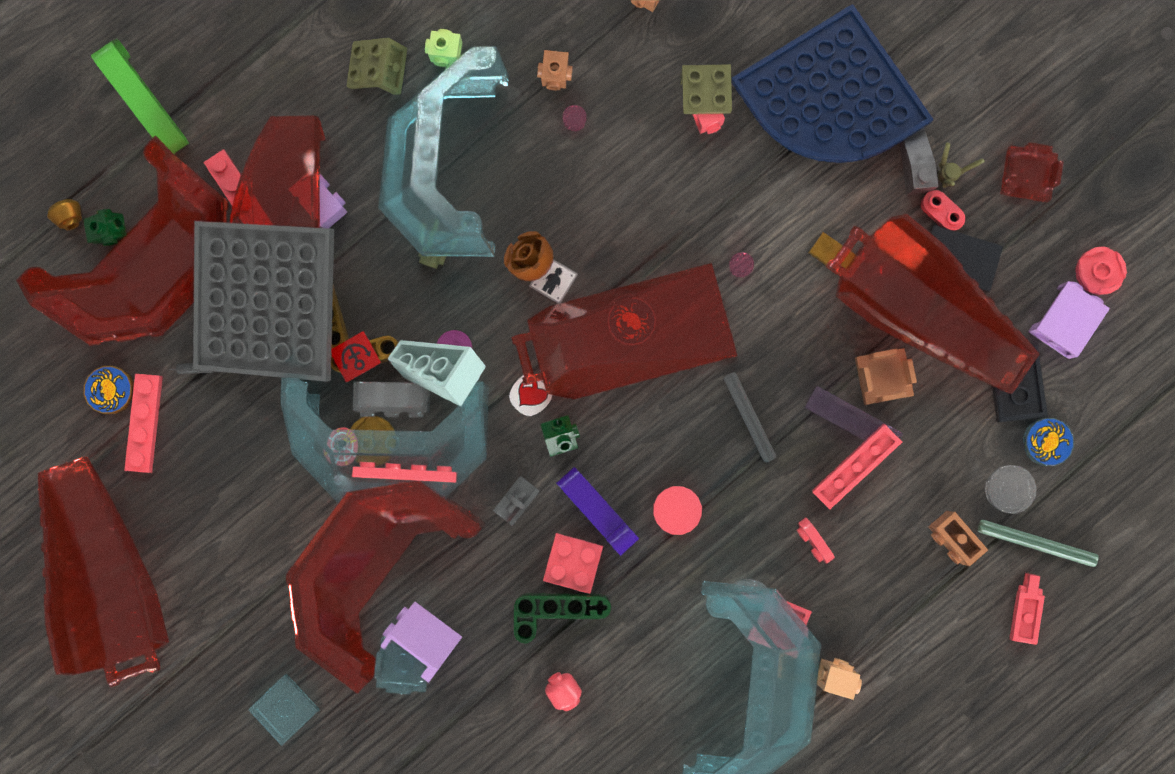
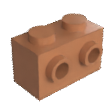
M946 511L928 526L933 532L931 537L940 546L944 545L949 550L947 555L957 565L960 563L971 566L988 551L956 512Z

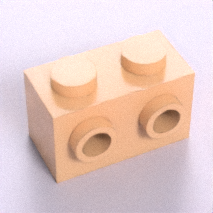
M834 658L833 662L821 659L815 683L823 691L854 700L855 694L860 692L862 680L859 679L860 674L854 671V666L849 665V662Z

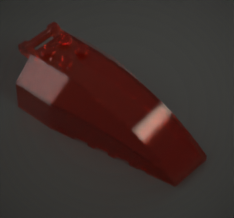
M908 214L892 216L870 236L859 227L853 226L849 232V238L834 259H830L826 264L827 269L840 277L835 296L872 326L972 377L1012 394L1040 354L1019 330H1016L1011 320L998 310L994 305L995 302L984 294L978 287L979 284L976 280L971 279L963 270V265L949 249ZM858 240L863 243L862 247L845 269L841 264Z
M83 457L39 472L40 526L43 527L44 542L41 543V551L44 552L45 568L42 571L46 582V594H44L45 627L56 675H77L104 669L107 683L110 687L119 685L120 681L149 671L150 673L159 671L160 662L156 657L155 651L169 643L158 594L119 512L89 458ZM145 655V663L119 672L116 671L115 665Z

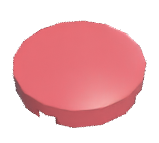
M1095 247L1083 253L1075 269L1076 279L1088 293L1095 295H1106L1119 289L1127 274L1126 263L1122 256L1108 247Z
M672 486L664 489L657 496L653 515L656 523L662 530L672 535H683L691 532L698 525L702 516V505L692 490L682 486Z

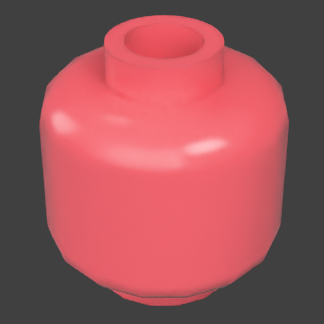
M557 672L548 679L549 683L545 688V693L557 710L569 711L579 704L582 690L571 674Z

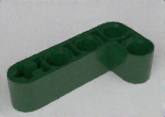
M522 594L517 598L514 605V636L520 643L531 642L536 636L537 618L604 619L611 611L610 600L602 594ZM524 599L531 601L533 605L532 610L529 612L522 611L519 607L520 601ZM554 600L558 608L554 612L546 611L544 608L545 601ZM572 600L581 602L582 609L579 612H572L568 608V604ZM585 600H590L589 605H597L598 601L601 600L603 605H607V608H603L600 613L597 612V608H589L590 613H585ZM524 624L529 625L532 628V634L527 637L522 636L519 633V627Z

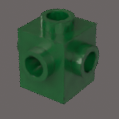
M101 209L96 211L97 214L83 219L87 243L112 246L118 244V240L127 237L122 213H114L111 209Z
M568 415L540 424L550 457L578 449L576 438L580 437L576 423L571 425Z

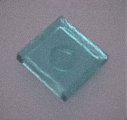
M285 674L248 710L282 746L320 709Z

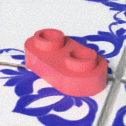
M933 190L923 196L921 200L922 210L940 227L957 231L964 225V212L943 192ZM933 198L939 201L938 206L932 203ZM950 215L956 216V222L950 220Z
M807 518L800 521L797 532L804 542L809 541L813 546L811 552L819 563L824 561L827 564L835 557L812 523Z

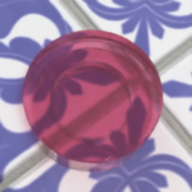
M571 105L563 112V123L567 129L578 131L585 126L587 116L582 107Z
M744 252L735 254L729 262L731 273L740 278L748 276L754 268L752 257Z

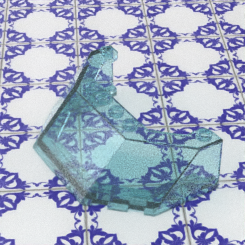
M496 46L471 47L438 73L388 118L379 209L422 256L494 257L495 244L493 241H487L484 237V232L482 231L483 223L480 216L471 211H456L436 189L444 100L446 98L495 97L497 85L503 84V86H508L509 74Z
M281 378V408L292 455L338 504L438 506L487 459L489 386L484 382H476L462 406L458 405L432 432L332 430L319 417L320 395L310 394L307 391L308 382H303L297 378ZM360 462H375V467L385 468L386 463L401 464V469H411V464L427 465L426 470L437 471V466L452 467V472H457V482L352 477L353 467L360 466Z
M702 581L701 594L707 595L706 608L708 612L714 617L731 619L753 646L743 749L732 758L697 754L695 765L691 767L683 765L682 774H772L811 743L821 644L777 589Z

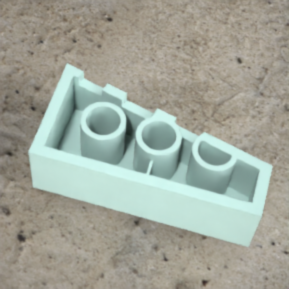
M400 340L388 357L390 363L403 378L459 406H462L486 367L473 349L466 346Z

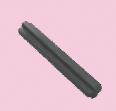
M732 372L724 376V381L763 461L769 462L774 460L776 454L737 374Z

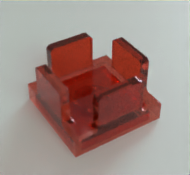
M1028 143L1024 147L1009 146L1001 194L1042 202L1051 201L1053 189L1061 183L1064 161H1057L1058 153H1052L1053 146Z

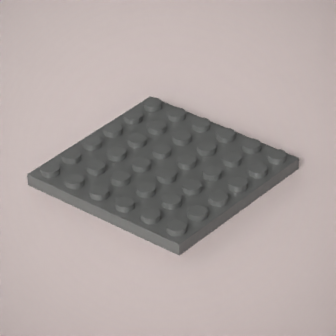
M195 221L193 369L330 381L334 229Z

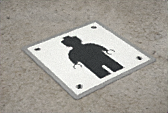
M553 259V264L548 273L539 280L532 281L529 287L560 304L578 274Z

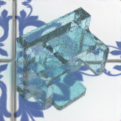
M385 636L381 638V644L385 640ZM391 640L385 649L380 646V650L376 655L374 678H377L376 687L386 688L385 692L411 694L412 691L426 692L427 681L421 675L427 666Z

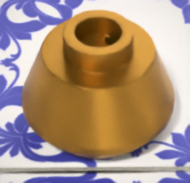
M65 199L53 204L48 210L47 217L59 228L72 230L79 226V222L82 219L81 206L75 200Z

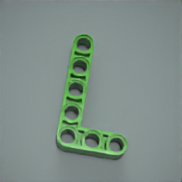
M118 39L109 42L91 54L96 65L168 157L189 144L184 134L129 63L128 59L131 56Z

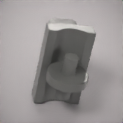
M520 476L493 511L513 526L540 490Z

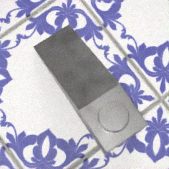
M925 128L900 142L907 195L925 194L938 187L935 160Z

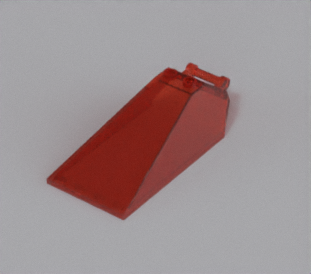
M712 263L549 306L527 320L530 332L511 337L513 345H516L524 374L522 378L523 384L529 385L543 381L547 394L574 400L737 356ZM533 341L541 373H533L525 342Z

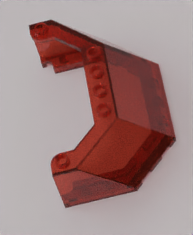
M156 135L147 143L143 153L145 159L157 169L158 202L91 272L53 276L41 267H31L24 271L16 280L29 305L90 346L100 345L101 342L113 340L122 342L136 340V337L162 336L194 303L195 221L227 223L226 211H228V201Z
M421 481L346 492L286 574V582L290 594L291 617L294 622L296 636L294 638L296 648L358 694L370 683L379 668L377 659L364 649L359 613L417 534L440 530L445 531L454 539L458 535L463 538H472L479 533L485 522Z

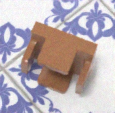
M905 348L886 350L855 358L864 405L914 396L912 384L916 383L917 380L913 361L906 358Z

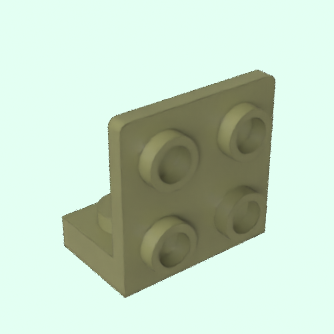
M390 38L354 41L346 86L350 89L379 87L393 95L401 94L407 47Z
M731 64L682 65L680 84H682L684 114H729L732 112Z

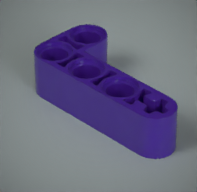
M575 467L557 482V485L599 530L620 556L639 540L637 535Z

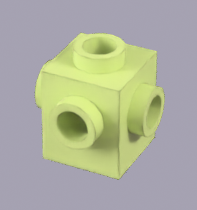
M446 29L431 31L430 39H426L425 53L428 54L430 61L440 67H447L448 64L459 66L462 50L460 34L452 33Z

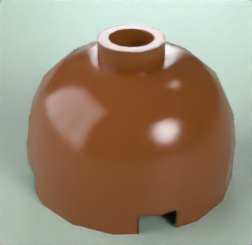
M529 231L517 237L519 241L514 245L511 243L504 255L505 267L508 268L511 274L522 281H536L545 276L551 269L554 258L549 242L538 232Z

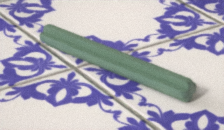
M981 520L978 525V532L1088 566L1095 567L1098 563L1099 556L1095 553L986 520Z

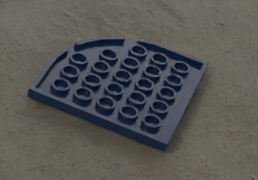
M853 4L731 78V83L756 120L774 140L794 153L817 161L845 163L871 158L894 147L931 124L934 120Z

